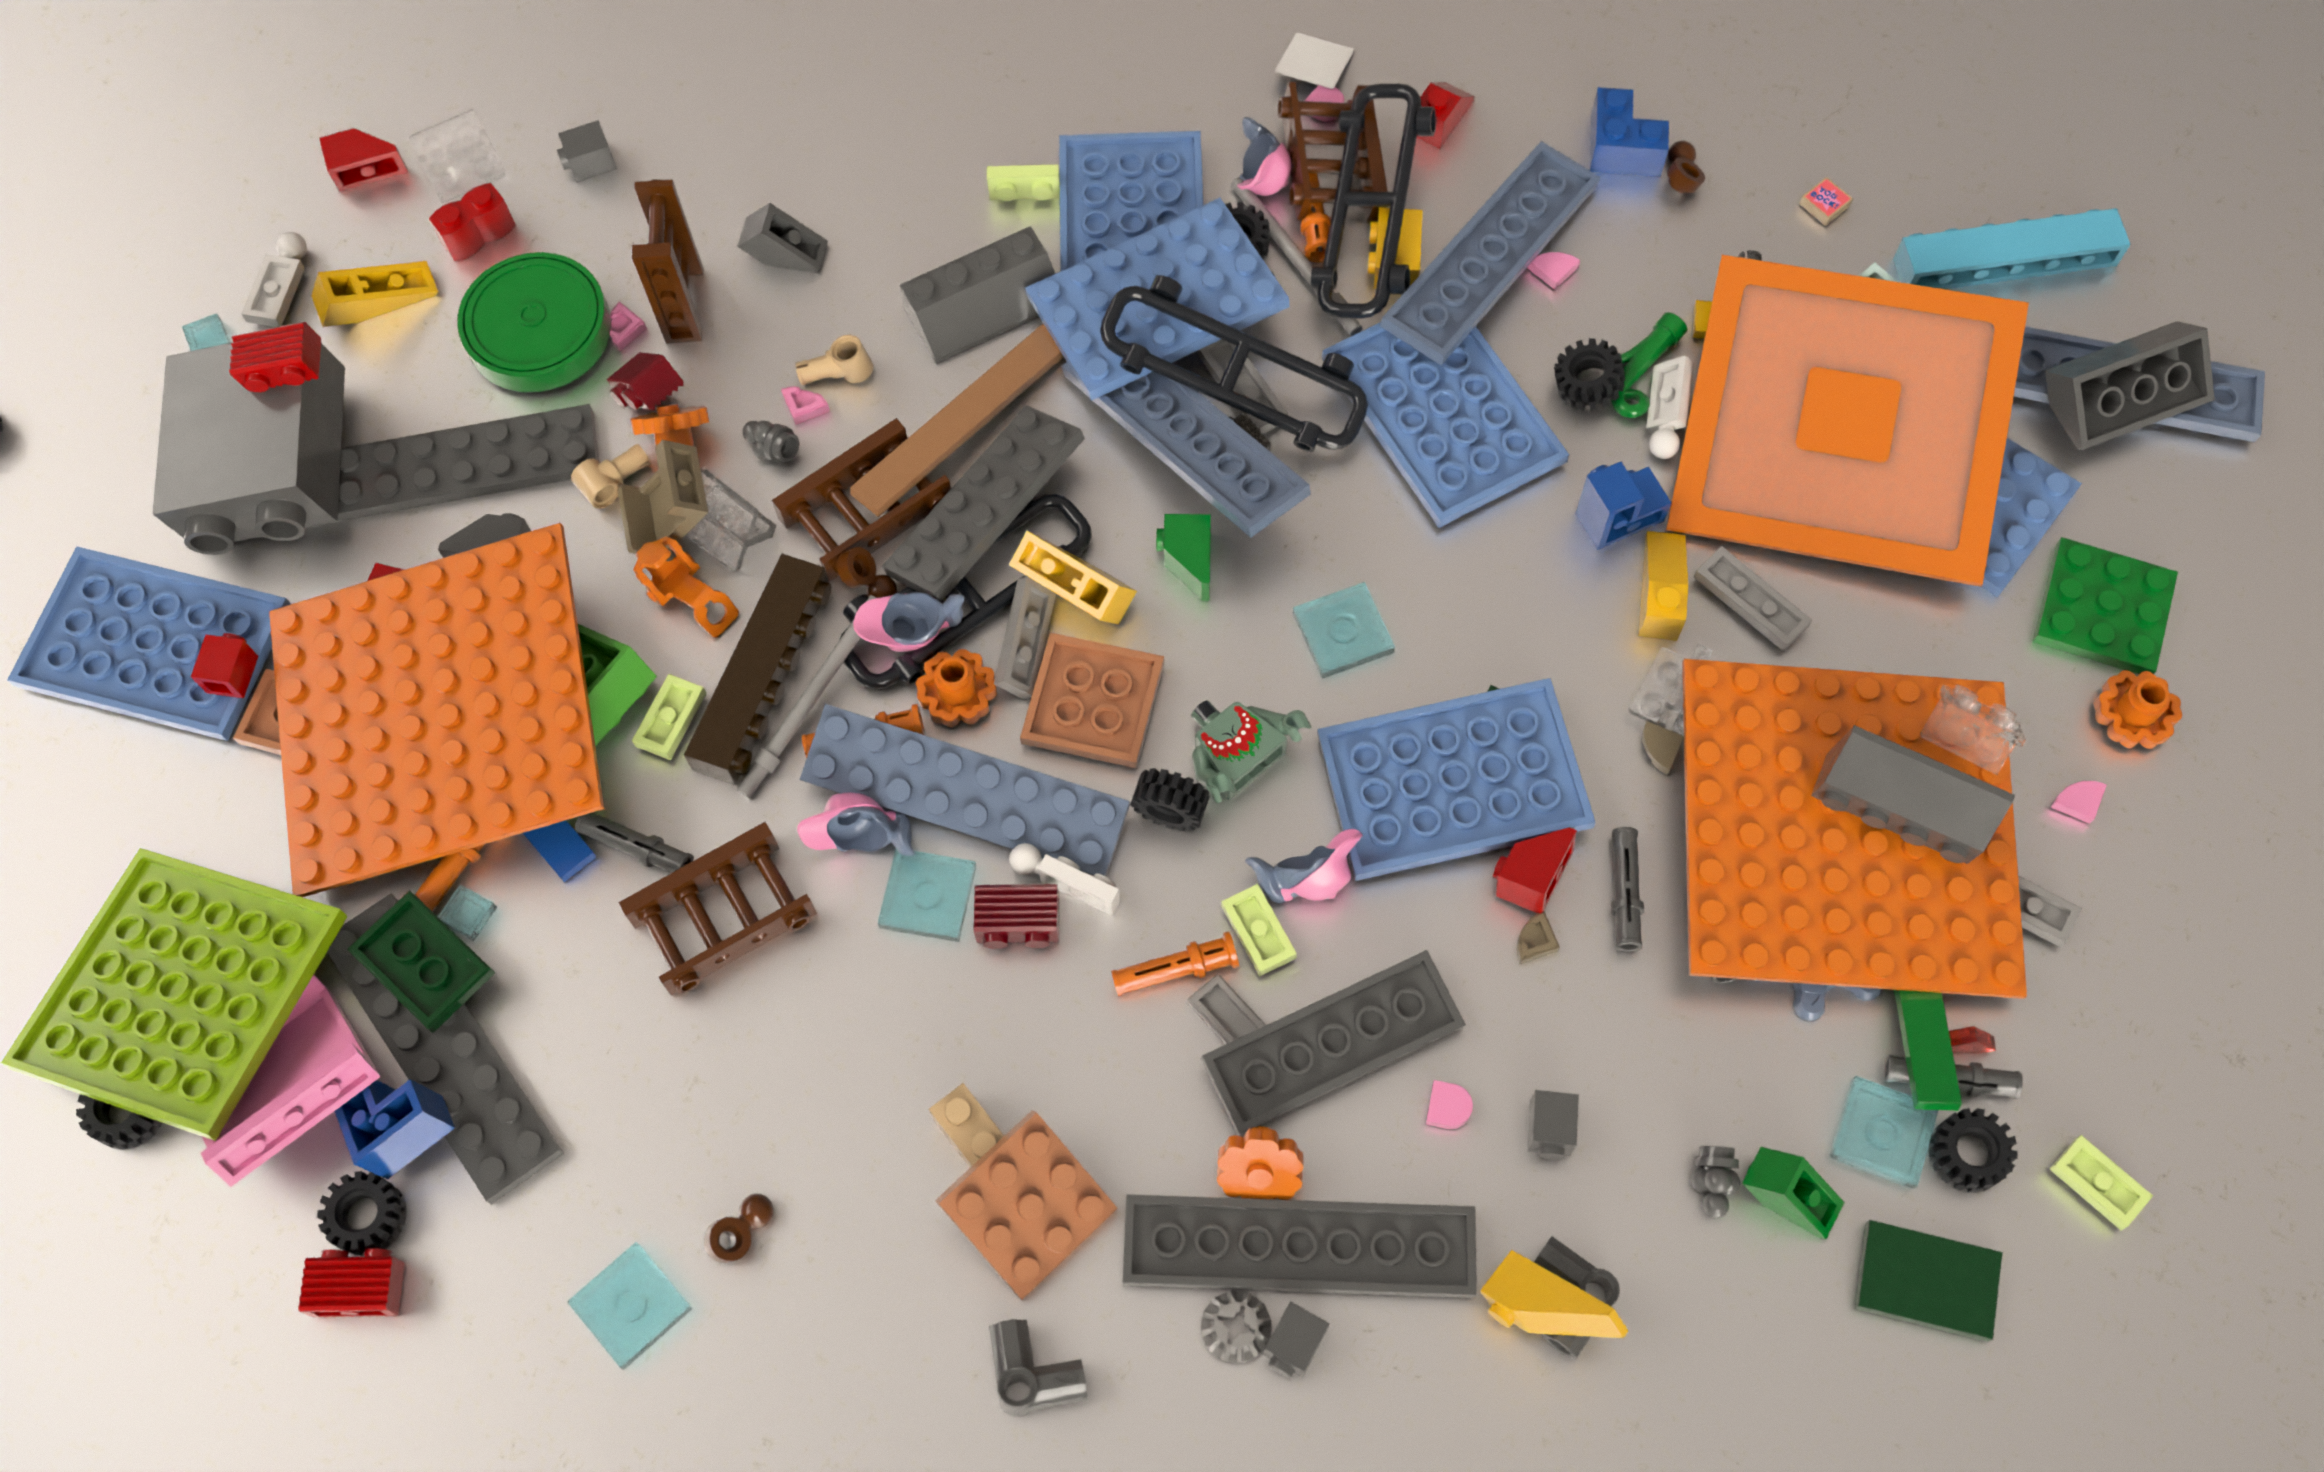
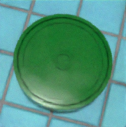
M535 252L516 255L500 261L477 277L462 298L458 310L457 327L460 340L469 358L486 379L512 391L543 392L571 383L585 374L599 360L610 338L611 317L601 287L587 268L577 261L562 255Z

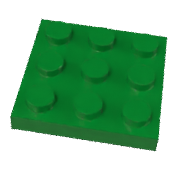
M2061 537L2055 547L2033 642L2122 670H2128L2135 674H2140L2144 671L2155 674L2178 572Z

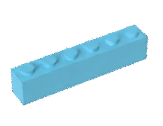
M2117 208L2108 210L2093 209L2079 214H2057L2049 218L2035 220L2020 219L2012 223L1998 225L1984 224L1980 227L1961 230L1952 228L1939 233L1912 234L1902 238L1893 261L1901 283L1953 289L2118 266L2131 243Z

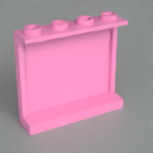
M315 974L312 976L216 1141L202 1136L207 1146L201 1152L205 1164L230 1187L381 1077L334 995Z

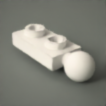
M295 232L283 233L276 242L279 256L265 255L241 313L246 322L274 327L282 326L305 269L300 259L305 255L307 245L301 235Z
M1686 355L1656 364L1653 368L1646 429L1652 433L1649 440L1650 451L1660 459L1671 458L1677 453L1680 447V440L1674 430L1687 427L1694 362Z
M1029 843L1017 845L1010 853L1009 863L1017 874L1028 876L1036 873L1040 875V880L1044 884H1058L1059 891L1111 916L1116 912L1120 904L1119 889L1106 876L1086 874L1079 870L1080 867L1075 862L1066 857L1059 856L1058 859H1055L1046 854L1042 859L1037 847Z

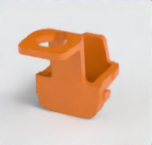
M665 536L654 542H646L636 552L637 562L633 571L641 584L646 586V595L652 601L664 606L672 597L677 598L694 609L696 622L714 638L719 637L738 617L739 610L725 593L713 590L707 584L693 577L701 567L688 552L685 553L682 550V546L676 540ZM666 545H667V546L674 552V554L676 555V556H675L671 561H669V562L666 561V560L671 556V552H670L669 549L666 547ZM644 568L652 575L651 580L643 573L642 570ZM709 601L721 603L724 606V616L718 623H710L707 619L708 609L705 605Z

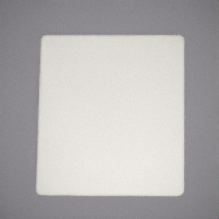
M1296 33L1277 65L1275 73L1333 89L1354 49L1302 33Z

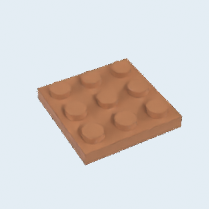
M1050 633L1021 732V744L1137 768L1164 666V656Z
M1033 1110L935 1200L939 1207L1021 1300L1118 1209L1039 1114Z

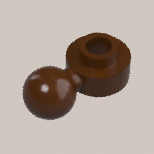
M1677 141L1670 146L1667 154L1668 162L1671 165L1667 170L1669 184L1679 193H1695L1705 181V175L1694 163L1696 159L1694 146L1688 141Z
M855 547L844 551L838 557V574L848 587L860 588L866 586L867 595H872L876 598L897 594V585L891 577L883 574L876 575V563L866 549Z
M751 1194L741 1202L738 1218L725 1217L710 1224L704 1235V1247L707 1254L713 1260L720 1263L741 1259L748 1252L751 1245L750 1229L762 1228L771 1221L774 1214L771 1200L762 1194ZM722 1233L727 1234L730 1239L727 1249L723 1248L719 1242Z

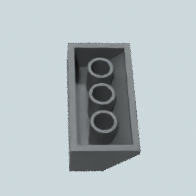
M1029 226L904 282L899 286L904 309L933 360L938 364L1038 318L1037 312L1027 298L1025 288L1054 275L1055 271L1047 251L1032 227Z
M2179 321L2045 370L2049 406L2077 449L2080 450L2090 448L2215 400L2208 330L2205 327Z
M1855 725L1827 753L1811 794L1812 797L1822 800V803L1832 810L1847 811L1860 817L1868 826L1888 829L1901 835V838L1909 844L1927 846L1940 852V855L1948 861L1965 864L1970 863L1984 852L2015 797L2012 793Z

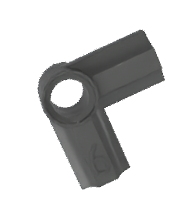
M1551 1236L1534 1261V1263L1585 1292L1587 1283L1595 1282L1600 1284L1606 1291V1301L1604 1303L1612 1306L1619 1297L1620 1286L1616 1277L1611 1272L1597 1269L1553 1236ZM1543 1334V1337L1551 1346L1574 1360L1577 1359L1591 1336Z
M1011 1319L989 1326L998 1400L1006 1413L1012 1416H1023L1036 1409L1088 1400L1081 1359L1034 1367L1027 1320ZM1014 1382H1023L1028 1385L1031 1391L1024 1400L1013 1401L1005 1394L1007 1387Z

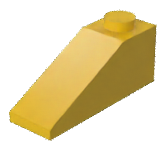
M427 261L318 272L311 297L322 327L366 321L437 296L438 290Z
M1647 530L1645 534L1638 636L1677 641L1687 617L1688 569L1686 537L1681 534Z
M1026 531L1009 563L1013 568L1100 621L1117 625L1120 624L1137 592L1105 571L1030 531Z
M1513 1250L1508 1253L1480 1290L1491 1306L1488 1310L1489 1314L1507 1328L1514 1324L1528 1333L1624 1338L1628 1333L1627 1327L1613 1307Z

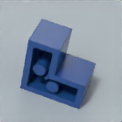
M1598 87L1591 113L1589 170L1596 173L1661 177L1669 150V121L1633 118L1634 90Z
M1622 461L1611 466H1598L1587 475L1575 514L1596 549L1599 550L1664 522L1671 506V501L1649 466L1636 472L1634 470L1627 471Z
M411 1079L398 1089H394L376 1080L334 1111L353 1164L387 1180L455 1129L443 1096Z

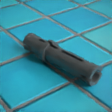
M593 812L579 816L575 824V831L577 833L584 834L612 848L639 859L640 864L646 867L656 866L672 873L694 861L692 854L665 844L663 838L659 836H646Z
M1619 827L1612 830L1615 901L1611 903V914L1615 916L1616 949L1631 952L1638 951L1643 947L1640 915L1644 913V902L1640 900L1638 830L1632 827ZM1625 857L1627 860V881L1625 873ZM1626 896L1628 897V918H1629V922L1627 921V898H1626Z
M1887 1055L1884 1066L1885 1082L1910 1084L1906 1058ZM1971 1062L1969 1066L1955 1064L1960 1091H1966L1968 1096L1979 1097L1982 1093L2019 1099L2023 1085L2022 1073L2020 1071L2013 1072L1983 1068L1981 1063Z

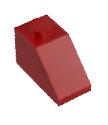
M1432 82L1420 97L1422 106L1435 107L1434 136L1417 135V138L1441 149L1474 102L1475 96L1446 82Z
M355 128L319 138L327 171L339 192L408 173L407 166L396 145Z
M1568 827L1515 843L1508 857L1501 856L1494 869L1493 878L1497 880L1496 897L1535 913H1543L1574 852L1577 830Z

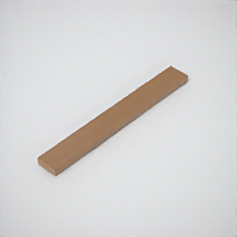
M1040 325L850 487L851 496L879 517L1059 362L1064 356L1045 325Z

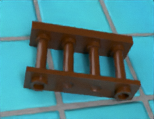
M1288 82L1284 96L1279 97L1277 114L1278 118H1283L1286 146L1292 164L1290 174L1292 184L1289 191L1290 205L1295 206L1297 221H1302L1306 216L1311 202L1334 203L1336 189L1311 188L1309 173L1339 174L1341 160L1306 158L1305 144L1344 146L1346 133H1341L1340 131L1302 129L1301 116L1339 117L1342 110H1351L1354 97L1369 85H1357L1352 100L1349 99L1347 103L1298 101L1296 82ZM1373 100L1368 102L1365 108L1364 132L1360 135L1354 169L1355 178L1360 180V190L1351 189V191L1388 192ZM1359 206L1364 208L1366 223L1378 222L1379 207Z
M653 179L635 182L634 188L649 226L648 244L632 245V260L665 343L701 342L702 326L689 294V276L704 275V268L673 179Z
M897 418L772 500L777 517L786 529L795 523H801L824 551L825 555L819 558L821 566L825 568L829 582L839 576L837 560L841 553L855 547H862L872 554L924 519L951 489L950 480L946 475H943L933 483L925 476L915 485L919 491L902 504L896 501L887 509V514L872 524L867 522L843 493L908 439L905 427ZM827 502H832L857 532V534L839 546L812 514L813 511Z
M766 822L618 902L625 916L635 929L641 925L648 927L670 968V971L659 976V979L671 996L677 992L686 993L699 985L700 979L788 930L796 931L810 922L812 916L817 914L807 894L795 900L772 860L773 852L780 848ZM750 865H757L781 907L761 920L757 918L735 879L737 872ZM714 885L721 886L744 927L743 930L723 941L698 898L701 892ZM677 905L685 907L707 947V950L686 962L662 920L664 913Z

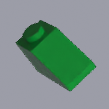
M1164 514V528H1157L1156 551L1164 552V566L1200 600L1210 601L1211 514Z
M1760 1147L1742 1182L1764 1207L1825 1240L1845 1203L1804 1157L1765 1147Z

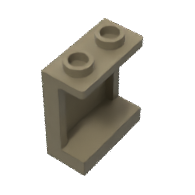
M662 440L655 447L659 470L642 487L625 484L619 487L618 496L629 553L636 554L646 542H654L665 536L679 542L708 513L697 447Z

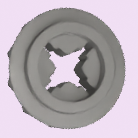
M1230 1290L1214 1297L1203 1312L1201 1333L1204 1343L1213 1355L1225 1362L1244 1363L1251 1361L1263 1352L1271 1336L1272 1323L1265 1304L1250 1292ZM1243 1309V1324L1249 1327V1330L1255 1332V1334L1239 1332L1237 1337L1233 1339L1232 1344H1229V1327L1218 1319L1226 1320L1227 1318L1233 1320L1236 1314H1239L1240 1310Z

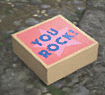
M1826 177L1804 194L1799 204L1822 224L1827 226L1851 206L1853 198Z

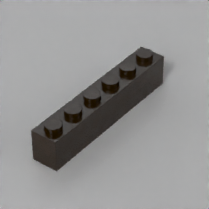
M783 553L781 554L684 753L693 771L736 785L740 774H745L749 769L752 761L751 751L756 740L762 739L765 735L769 723L768 715L773 705H778L783 697L784 681L789 671L793 672L799 663L801 645L805 638L811 637L815 629V616L820 605L824 606L829 600L832 586L829 583L823 566Z

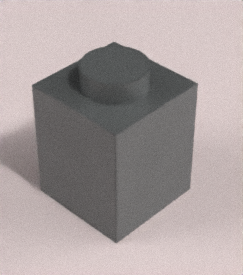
M599 120L558 133L563 148L557 149V153L564 170L572 169L576 182L617 169Z
M1535 1090L1530 1099L1527 1151L1538 1152L1540 1158L1549 1160H1561L1565 1158V1155L1572 1154L1577 1146L1579 1094Z
M1290 1301L1265 1347L1264 1356L1270 1359L1268 1366L1287 1378H1292L1294 1373L1303 1378L1328 1331L1330 1323Z

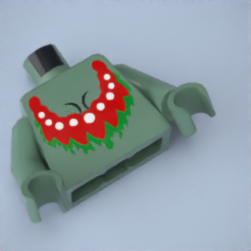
M1208 700L1203 701L1191 714V717L1202 728L1195 735V749L1192 753L1195 778L1198 783L1202 784L1204 788L1212 793L1216 803L1222 802L1220 795L1222 792L1231 800L1286 754L1287 737L1285 735H1289L1292 741L1299 742L1302 736L1298 729L1303 727L1310 729L1312 726L1304 712L1300 710L1289 712L1286 715L1254 706L1246 707L1240 702H1234L1220 713Z

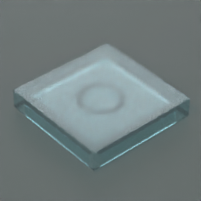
M1365 582L1293 607V616L1322 679L1393 654L1395 651V645Z
M896 848L877 923L879 928L959 942L976 871V862L914 851V856H905L900 854Z
M1854 1076L1849 1086L1829 1158L1914 1189L1919 1183L1938 1110L1914 1109L1912 1096Z
M638 1242L630 1246L567 1301L623 1370L693 1309Z

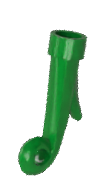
M1670 312L1664 313L1653 326V331L1632 349L1621 354L1623 364L1627 363L1624 368L1625 387L1623 392L1618 391L1619 398L1616 401L1611 399V403L1616 412L1622 417L1637 418L1648 411L1650 406L1649 398L1643 392L1632 389V387L1687 332V325L1679 316ZM1635 400L1638 404L1630 405L1626 401Z

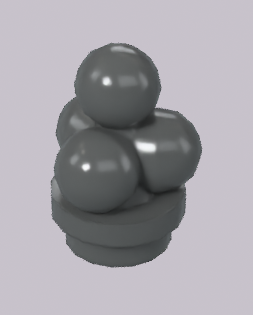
M765 420L759 422L749 421L743 427V437L747 442L754 444L753 452L758 459L763 461L771 460L777 463L789 462L796 456L799 449V439L789 427L781 424H771Z
M1699 1146V1156L1695 1157V1166L1699 1168L1691 1174V1185L1697 1192L1706 1194L1702 1201L1704 1212L1712 1218H1721L1726 1215L1730 1206L1726 1196L1736 1193L1741 1184L1738 1174L1731 1170L1739 1169V1159H1735V1148Z

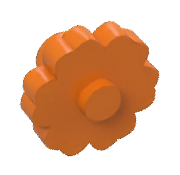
M678 403L657 406L656 412L630 418L633 434H653L655 446L662 440L694 446L691 427L708 423L709 416L706 406L679 408Z
M959 649L953 656L947 652H939L934 658L924 663L926 675L916 680L917 698L920 707L929 709L933 722L943 723V725L950 728L955 727L960 720L972 725L989 713L988 701L997 696L996 685H994L995 674L990 667H984L981 655L970 653L966 649Z
M2123 670L2118 675L2110 677L2103 684L2102 693L2094 701L2096 721L2099 724L2108 726V737L2126 748H2133L2140 743L2147 749H2153L2158 744L2166 742L2174 734V726L2183 716L2180 709V698L2169 693L2168 683L2165 679L2156 677L2149 671H2144L2136 676L2131 671Z
M1264 1126L1250 1128L1243 1137L1236 1135L1228 1137L1225 1144L1218 1150L1217 1183L1223 1188L1224 1193L1228 1197L1241 1196L1245 1199L1276 1200L1277 1198L1280 1200H1290L1295 1195V1192L1302 1187L1304 1155L1298 1149L1293 1139H1279L1278 1133L1273 1129Z

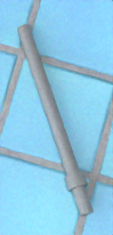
M1240 177L1234 179L1231 183V188L1247 207L1250 204L1255 206V214L1260 210L1264 213V220L1268 219L1270 236L1311 286V271L1314 266L1256 194L1248 189H1239L1237 184L1243 182ZM1333 291L1332 298L1335 302L1348 303L1340 293ZM1330 316L1332 319H1337L1350 336L1361 332L1363 329L1357 319Z
M870 595L867 601L876 599V597ZM853 621L766 748H760L753 758V767L737 789L746 797L751 798L767 773L772 774L780 763L778 757L860 639V636L854 630Z

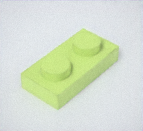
M1059 164L987 166L990 200H1047L1049 198H1060Z
M668 674L632 739L635 747L671 760L707 694L704 687Z
M1258 884L1221 901V907L1259 977L1296 959L1297 953Z
M2082 1135L2075 1138L2050 1167V1170L2120 1230L2127 1228L2153 1197L2150 1192Z

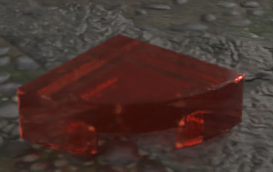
M1975 1026L1949 1031L1953 1053L1996 1051L1994 1036Z

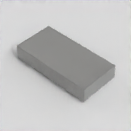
M1219 973L1187 999V1004L1224 1045L1266 1026Z

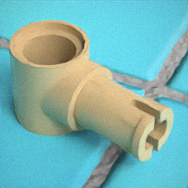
M843 335L837 338L832 343L830 350L826 351V355L795 363L796 373L802 385L830 377L834 379L844 377L850 383H860L872 374L874 367L860 339L854 335Z
M635 444L611 461L606 459L600 463L597 459L592 458L581 462L573 470L571 481L594 508L602 509L615 502L619 497L618 489L624 484L623 480L650 464L649 458L641 446Z

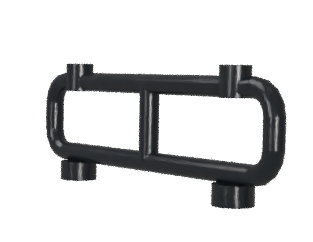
M1400 83L1369 85L1354 97L1351 110H1342L1340 112L1339 128L1341 133H1346L1323 266H1314L1311 271L1312 289H1318V303L1321 309L1332 317L1354 319L1372 317L1384 309L1388 303L1390 293L1403 295L1410 287L1409 265L1395 263L1417 135L1434 136L1436 130V110L1434 106H1422L1421 97L1417 90L1410 85ZM1380 98H1401L1406 100L1407 111L1393 192L1351 191L1360 135L1364 132L1366 105L1371 100ZM1348 206L1390 207L1374 298L1368 303L1363 304L1335 302L1332 298L1333 289H1336L1337 265Z
M1156 275L1150 289L1140 286H1129L1118 291L1112 298L1102 319L1100 333L1107 349L1122 357L1120 366L1124 370L1138 375L1141 374L1143 367L1296 435L1293 444L1307 452H1314L1316 445L1330 450L1343 449L1352 444L1357 437L1366 417L1368 402L1362 388L1349 380L1354 363L1345 356L1328 353L1322 367L1178 303L1177 301L1183 288L1177 281L1164 275ZM1131 301L1141 302L1236 345L1220 383L1217 384L1157 357L1139 344L1126 343L1120 340L1115 333V329L1127 303ZM1252 352L1347 395L1352 400L1353 408L1344 430L1338 435L1326 433L1315 423L1297 420L1233 391L1249 353Z
M1055 493L1044 494L1031 500L989 549L1047 509L1060 511L1075 528L1076 538L1067 546L1061 545L1059 547L1077 557L1089 546L1092 538L1091 527L1084 515L1065 496ZM964 576L954 588L960 595L965 597V601L973 611L964 616L959 625L947 628L925 647L917 649L911 654L906 653L895 660L890 669L881 674L870 672L853 649L843 664L857 681L871 689H885L900 680L906 686H911L925 673L921 665L1012 603L1017 580L985 601ZM907 586L898 593L908 594L918 591ZM867 594L857 596L844 608L843 614L850 623L854 620L859 607L869 598Z

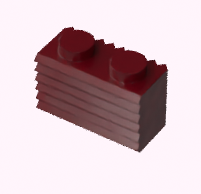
M639 352L607 379V382L612 387L609 392L613 399L622 408L630 406L634 410L639 408L655 410V405L661 406V400L666 401L667 396H672V391H678V386L683 387L684 384L682 378L662 354H648L645 352Z
M1058 884L975 885L973 930L977 943H983V946L986 948L1002 949L1006 948L1009 942L1025 943V946L1029 948H1045L1049 946L1050 942H1059Z

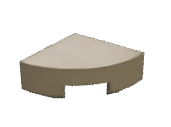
M1646 721L1642 732V744L1652 760L1653 766L1668 775L1684 736Z
M1545 911L1532 916L1520 933L1519 943L1517 941L1519 964L1558 952L1560 949Z

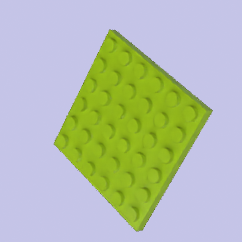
M139 848L1 1061V1064L12 1071L216 1141L348 916L341 909Z

